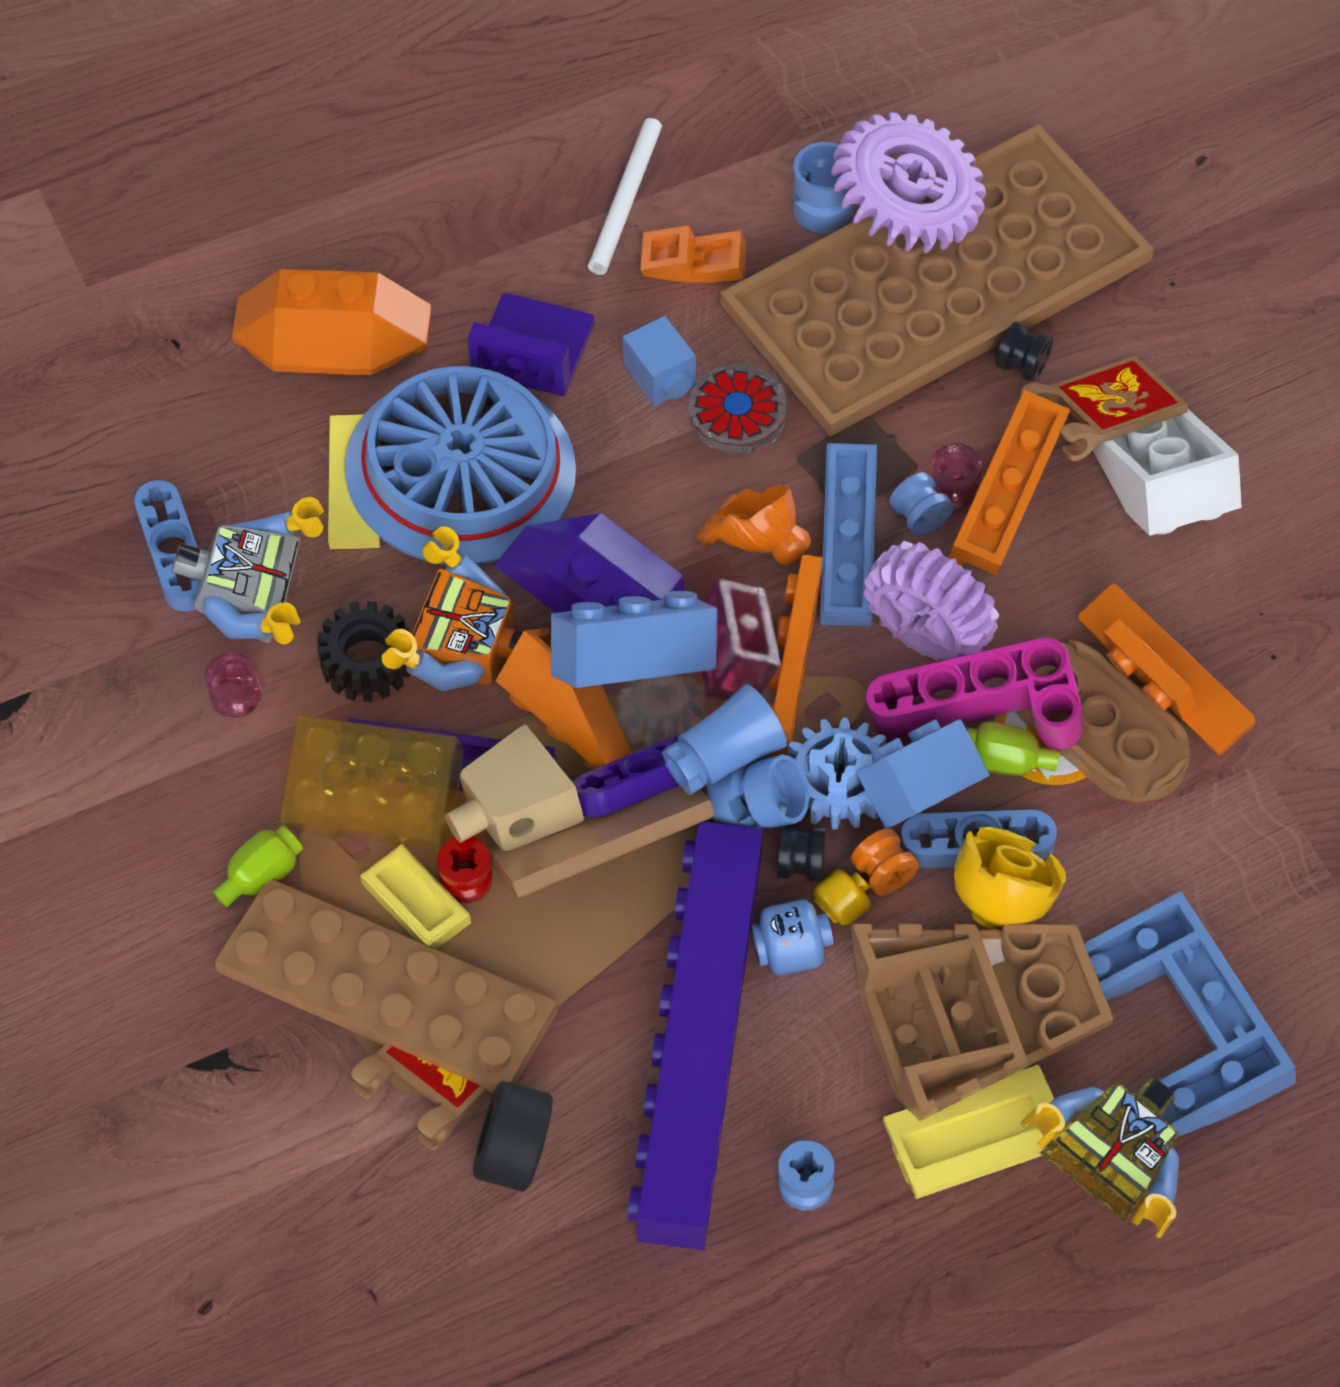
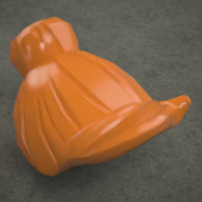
M780 484L769 487L764 492L744 489L739 495L733 494L698 529L695 535V539L700 542L702 547L714 545L719 540L747 552L771 553L778 564L789 566L802 557V554L807 551L811 543L809 533L796 525L795 504L790 487Z

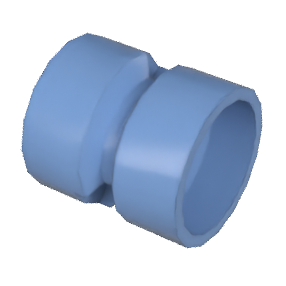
M818 142L810 144L803 148L794 160L793 213L796 221L803 228L814 233L827 234L835 232L847 226L854 215L855 204H851L845 209L842 208L843 199L850 190L843 189L838 193L834 192V186L842 173L838 176L831 174L833 165L836 162L834 160V152L839 146L836 143Z
M783 754L758 759L751 764L749 763L707 788V796L711 800L715 814L712 818L715 823L762 829L765 827L775 828L795 824L803 819L809 802L808 785L801 767L791 756Z

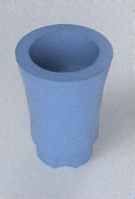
M744 684L722 706L700 723L678 736V741L662 751V755L670 774L677 784L687 794L692 795L705 785L709 787L714 785L730 773L756 759L785 748L787 746V739L778 718L766 700L754 687Z

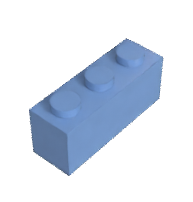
M690 591L667 592L664 600L656 601L638 596L623 597L619 599V605L608 607L594 602L575 603L572 605V611L551 614V676L575 688L716 669L717 607L698 600L697 594Z

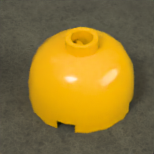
M980 827L975 837H973L971 831L966 834L958 851L954 865L955 890L965 907L972 912L973 919L982 926L990 929H1000L1004 924H1033L1043 917L1058 899L1066 882V871L1058 859L1051 853H1049L1046 861L1032 853L1036 843L1028 838L1004 829Z

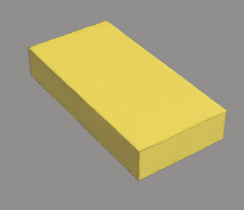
M403 844L399 845L360 875L362 885L417 942L437 950L471 924L470 914Z

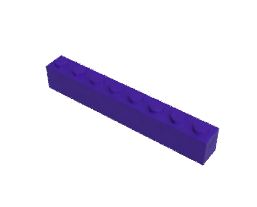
M703 821L698 823L696 841L686 840L682 872L691 873L689 887L678 888L675 906V920H683L681 936L671 935L667 958V968L676 969L674 984H663L659 1016L668 1018L666 1034H655L652 1053V1066L660 1067L658 1084L648 1083L644 1104V1117L653 1118L650 1135L640 1134L636 1155V1168L645 1169L642 1187H631L627 1219L637 1221V1242L705 1250L762 858V828Z

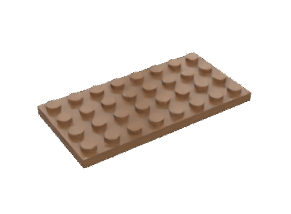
M1039 124L975 157L976 161L972 167L979 168L984 176L980 183L986 189V195L982 200L985 209L978 217V224L974 230L969 233L967 232L960 243L954 242L953 234V240L948 248L941 250L940 240L937 238L932 249L928 253H924V243L918 237L912 249L906 252L904 234H899L890 246L886 245L888 238V228L882 227L873 236H869V230L873 218L869 216L856 224L854 222L720 292V305L830 437L1001 344L1007 330L1014 322L1018 321L1025 324L1028 329L1152 261L1153 248ZM925 197L921 204L933 203L935 200Z

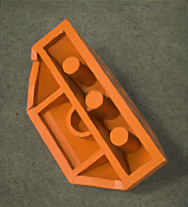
M280 269L238 297L232 340L240 348L244 347L255 359L273 372L372 376L400 363L413 353L417 355L427 350L432 307L428 302L380 273Z

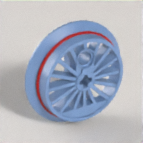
M451 366L437 368L405 380L379 399L362 416L350 437L346 450L345 479L350 498L359 515L384 542L407 555L424 561L426 559L423 556V546L428 542L432 541L440 549L444 550L442 544L435 540L432 533L439 527L446 526L453 529L458 535L459 548L456 551L458 554L465 552L477 565L496 562L525 526L560 520L568 508L575 487L576 462L573 446L565 428L556 415L520 383L500 373L477 367ZM458 393L475 394L466 421L462 424ZM448 394L451 421L434 396ZM487 397H490L494 406L480 419ZM420 402L429 417L411 405ZM397 418L407 426L391 423V421ZM379 440L396 444L392 446L377 447ZM394 466V469L384 473L381 467ZM515 475L535 479V481L530 486ZM493 484L515 499L505 504ZM471 487H476L490 510L474 513ZM461 492L463 513L447 512L452 496ZM435 504L434 509L428 508V506Z

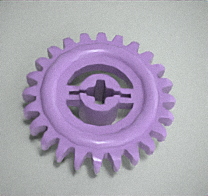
M889 112L886 119L876 114L871 115L869 121L862 120L856 122L853 130L844 133L841 144L835 150L834 160L836 162L831 170L833 176H838L842 173L834 186V192L838 193L843 189L850 190L843 199L842 208L845 209L851 204L860 205L853 219L854 224L870 216L873 218L869 230V236H873L879 229L886 227L888 228L886 245L890 246L899 234H904L906 252L912 249L918 237H920L924 243V253H928L932 249L937 238L940 240V249L945 250L952 242L953 234L954 242L960 243L967 232L969 233L974 230L978 224V217L985 209L982 200L986 195V189L980 183L984 176L979 168L972 167L976 161L973 154L962 153L961 150L965 144L960 139L953 141L949 139V130L946 128H942L939 131L935 130L934 122L926 119L923 124L918 123L917 117L913 114H907L905 119L902 120L896 112ZM893 153H907L898 157L897 160L888 156ZM925 197L935 200L933 203L921 204Z

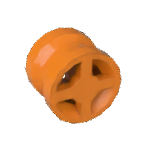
M885 828L873 833L863 840L851 855V862L859 872H866L870 877L869 886L877 896H885L897 891L907 884L919 869V862L914 855L901 849V838L892 828Z

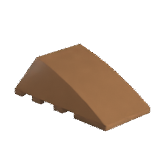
M852 924L851 933L860 998L895 1098L919 1121L1111 1025L1114 1018L1077 925L1004 924L1002 930H978L976 924H954L953 929H922V924H899L897 929H872V924Z

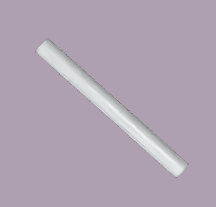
M647 118L643 122L588 265L589 270L594 274L604 275L607 272L662 128L661 123L656 119Z

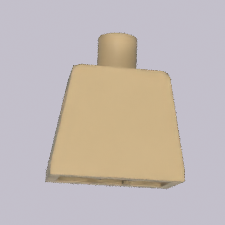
M526 724L516 729L461 771L459 777L467 803L445 814L450 830L460 843L486 829L500 849L504 851L516 849L584 821L576 786Z

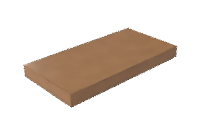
M678 785L605 816H584V821L575 826L510 851L501 850L490 834L480 837L479 840L487 846L492 866L515 896L521 898L710 819L715 814L711 800L701 789L689 795Z

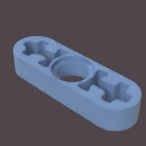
M163 480L150 481L137 490L134 504L165 601L171 608L177 611L188 612L196 610L194 602L200 581L187 577L192 589L182 591L177 574L171 572L176 553L166 554L158 549L160 543L170 537L181 538L186 542V545L198 548L181 497L173 484ZM162 501L168 520L158 521L152 503Z
M1039 810L921 813L910 817L904 823L901 830L900 847L904 852H911L919 862V868H951L955 865L958 851L964 841L963 836L970 830L980 829V827H993L1009 830L1023 837H1026V830H1035L1039 843L1035 844L1032 853L1046 861L1049 853L1053 854L1055 849L1057 827L1049 815ZM954 831V848H948V832ZM919 834H929V839L932 842L930 848H921V843L918 840Z

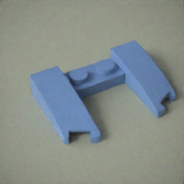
M1181 891L1084 943L1106 1000L1125 994L1166 974L1214 1049L1211 1053L1159 1080L1173 1092V1095L1161 1110L1147 1097L1142 1096L1148 1087L1132 1095L1136 1101L1152 1114L1171 1125L1170 1128L1175 1132L1173 1138L1223 1120L1296 1084L1295 1065Z

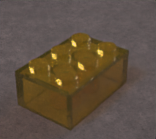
M298 715L280 821L291 831L398 846L403 844L405 847L439 851L442 845L450 840L451 830L445 819V814L455 809L464 747L456 736Z

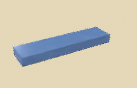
M827 443L820 625L872 627V612L868 608L870 602L863 593L866 589L864 581L869 575L870 568L874 565L877 445Z

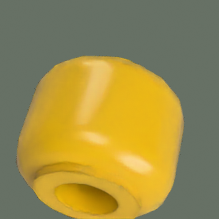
M836 869L815 887L813 892L814 902L827 913L834 923L848 925L871 908V900L865 893L870 886L857 872L850 877L844 870Z

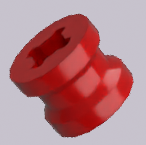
M470 837L461 843L456 838H451L442 845L437 855L440 884L459 903L475 902L487 895L493 881L491 857L487 846L481 840ZM459 863H473L470 867L461 868L457 865Z

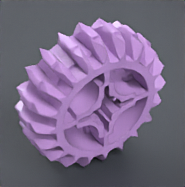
M903 541L899 546L892 545L887 552L884 551L870 568L869 575L864 581L866 589L863 593L870 602L868 608L872 613L880 617L879 625L887 627L893 634L892 638L899 639L908 648H912L923 656L933 658L935 662L983 652L993 640V634L998 628L996 621L1000 616L993 607L995 600L992 596L984 593V583L976 581L971 576V570H965L958 565L956 558L949 559L942 554L940 549L935 548L931 551L925 544L920 542L913 545Z

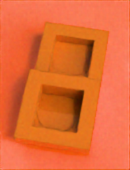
M689 225L643 232L640 271L645 277L675 282L714 283L744 280L747 241L742 230L695 237Z

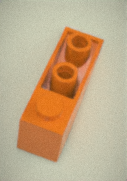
M551 627L524 630L495 680L510 693V700L519 708L533 713L546 725V731L550 736L572 747L583 757L582 762L590 770L632 754L603 686L595 685L575 688L551 676Z

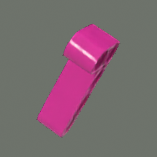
M1051 638L1034 639L885 674L876 678L869 685L866 692V702L871 723L875 731L889 739L909 736L908 733L937 719L940 727L943 728L958 719H961L963 723L1026 708L1031 709L1036 733L1040 741L1047 747L1053 749L1069 748L1080 740L1083 733L1081 700L1068 652L1065 646L1058 640ZM1051 665L1058 668L1051 675L1042 676L1035 673L1042 666ZM999 677L1006 680L1003 685L995 688L983 685L991 678ZM949 689L955 692L950 698L945 700L932 698L940 690ZM920 696L921 704L915 705L914 697ZM897 703V708L887 710V705ZM1062 711L1071 715L1062 722H1052L1046 719L1054 712Z

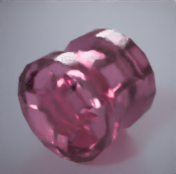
M951 443L942 446L932 457L931 477L937 483L936 491L946 494L954 504V507L970 504L974 501L980 487L982 460L978 452L965 444ZM959 476H963V477H964V479H962V480H951V479H958Z
M227 652L213 658L207 665L205 679L211 705L216 712L226 717L236 718L254 711L260 703L262 694L256 665L250 657L243 653ZM241 679V683H230L228 680Z

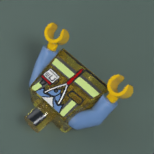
M1148 1078L1135 1095L1117 1083L1113 1084L1105 1092L1100 1088L1091 1086L1058 1096L1049 1103H1040L1021 1121L1020 1124L1023 1128L1028 1124H1032L1041 1131L1043 1138L1037 1144L1041 1148L1044 1147L1040 1154L1123 1222L1137 1210L1132 1218V1222L1138 1226L1143 1218L1152 1221L1157 1227L1155 1236L1161 1238L1176 1217V1209L1173 1203L1177 1194L1179 1156L1172 1146L1178 1133L1174 1127L1161 1118L1175 1100V1096L1161 1081L1155 1078Z

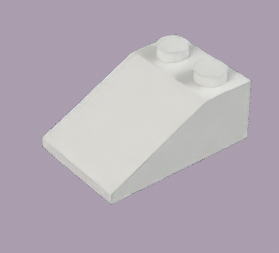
M1189 409L1187 413L1100 443L1093 450L1126 513L1149 536L1153 534H1167L1173 532L1177 527L1199 520H1213L1220 517L1223 513L1242 508L1238 453Z

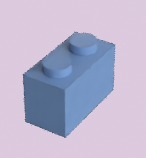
M937 719L908 733L912 743L905 747L899 738L870 752L875 761L874 763L856 772L885 828H890L990 776L961 719L943 728L940 727Z

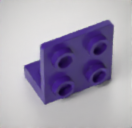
M504 293L500 298L489 326L474 322L467 337L470 366L500 373L524 387L565 397L595 325L594 315Z

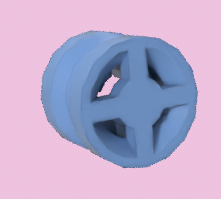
M925 472L914 474L904 480L893 491L889 501V505L897 515L907 518L906 526L917 537L929 535L939 529L950 518L954 510V504L946 494L936 491L937 483L929 473Z
M798 1141L789 1145L782 1152L778 1161V1191L782 1199L789 1206L799 1210H814L823 1206L830 1199L834 1190V1159L830 1151L822 1144L814 1141ZM804 1168L803 1172H797L799 1169Z

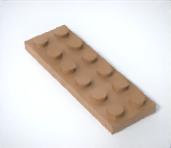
M273 879L264 884L215 960L216 970L222 975L379 1044L384 1045L387 1043L483 1086L491 1093H494L500 1081L515 1084L518 1082L557 1014V1001Z

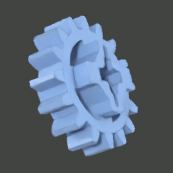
M842 718L839 728H832L830 723L823 719L821 720L819 733L815 734L812 730L805 727L801 730V743L790 741L788 756H791L799 764L807 781L809 793L807 808L811 809V823L817 824L825 816L830 818L831 828L838 829L841 819L848 818L851 825L857 828L860 827L861 814L865 813L874 820L879 817L856 773L875 762L870 752L886 745V737L883 734L877 735L872 739L869 737V724L864 722L857 730L850 729L848 718ZM843 764L844 772L842 773L841 782L837 783L836 773H838L839 765Z

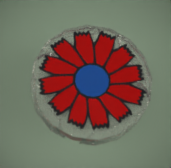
M730 364L714 368L699 378L690 392L688 418L691 427L693 425V428L697 431V437L705 445L722 453L745 454L754 452V447L761 446L765 442L767 446L778 438L786 424L788 400L783 386L771 373L754 365Z

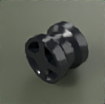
M1018 321L1014 322L1007 330L996 357V366L1005 371L1011 368L1016 369L1022 373L1024 379L1031 382L1036 381L1050 356L1054 340L1053 336L1046 333L1035 335L1028 332L1025 324Z
M782 826L778 878L789 879L794 874L806 875L810 881L821 882L826 829L814 828L810 832H798L794 826Z

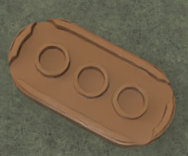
M1069 639L1067 643L1060 642L1068 652L1080 696L1083 733L1075 745L1066 749L1055 750L1060 751L1063 757L1102 791L1119 800L1134 803L1152 802L1164 798L1176 790L1187 774L1190 757L1189 740L1182 724L1167 710L1163 712L1158 709L1137 684L1123 675L1094 648L1083 642ZM1051 665L1042 666L1035 673L1042 676L1051 675L1058 668ZM1026 708L1015 711L1019 718L1036 732L1031 709ZM1062 711L1054 712L1046 719L1052 722H1062L1071 715Z

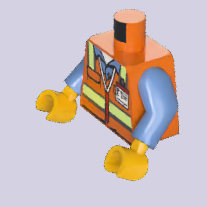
M441 526L432 534L435 540L442 544L444 550L430 541L423 546V556L426 561L432 564L445 562L447 564L446 570L438 569L413 633L397 629L385 639V642L394 648H388L382 654V662L389 669H398L405 664L410 676L417 677L441 692H447L475 684L488 685L493 683L503 658H509L523 631L515 629L513 601L465 552L459 554L456 552L459 548L458 535L453 529Z

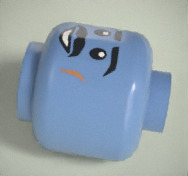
M805 899L765 907L759 913V923L751 924L759 966L768 965L772 973L777 976L820 967L824 962V947L834 945L827 913L816 915L814 906Z

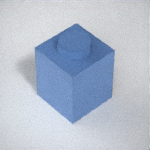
M666 316L622 336L624 367L654 407L669 399L680 398L696 386V356Z

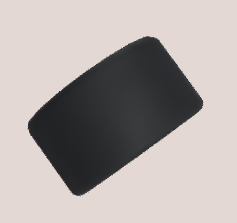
M500 1081L487 1110L477 1146L473 1167V1175L476 1179L522 1192L528 1189L535 1175L549 1128L553 1106L551 1094L507 1081Z

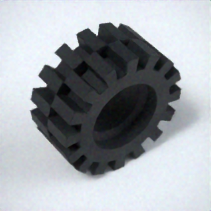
M367 601V610H360L358 602L349 603L350 613L345 614L340 607L334 611L335 622L326 618L322 624L323 632H318L317 649L323 677L326 683L331 682L332 690L338 695L345 689L346 699L355 701L357 693H362L364 702H372V693L379 691L381 698L384 699L390 696V685L397 691L404 686L403 676L410 677V673L406 670L407 665L404 664L398 669H389L384 666L382 656L369 662H355L347 658L346 651L352 645L361 641L379 642L384 645L385 651L388 648H394L388 645L385 639L397 629L410 632L409 627L405 626V619L400 613L394 617L393 608L384 605L381 612H378L377 602Z

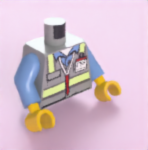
M305 497L296 502L293 506L292 514L284 512L262 519L229 526H219L208 551L180 543L171 572L200 581L194 607L197 611L205 614L227 638L232 640L258 639L270 643L272 637H274L278 643L288 644L294 637L289 624L299 625L301 622L296 608L292 604L285 602L301 539L295 535L297 530H301L307 537L315 538L319 536L324 526L318 517L312 516H320L324 513V509L316 498Z

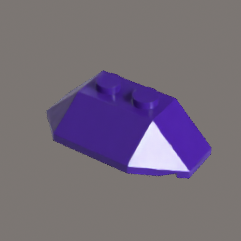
M602 513L525 526L495 564L496 568L556 613L572 611V605L575 603L594 602L608 607L619 605V599L623 597L638 596L656 601L664 600L667 592L685 591L684 578L680 572ZM672 675L644 680L656 689L661 690Z

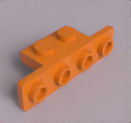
M1111 584L1079 613V622L1109 650L1106 655L1112 664L1126 677H1129L1131 674L1136 676L1145 685L1142 688L1143 692L1158 709L1164 712L1169 708L1215 754L1223 755L1256 724L1254 715L1116 584Z

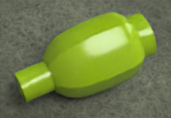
M985 722L977 729L966 728L989 773L1020 776L1029 773L1035 767L1056 771L1060 751L1039 747L1036 738L1024 729L997 722Z
M284 825L276 831L269 829L258 832L232 856L228 864V879L212 893L225 908L242 894L249 896L258 895L266 882L272 879L280 882L294 869L297 861L296 855L303 850L302 845Z

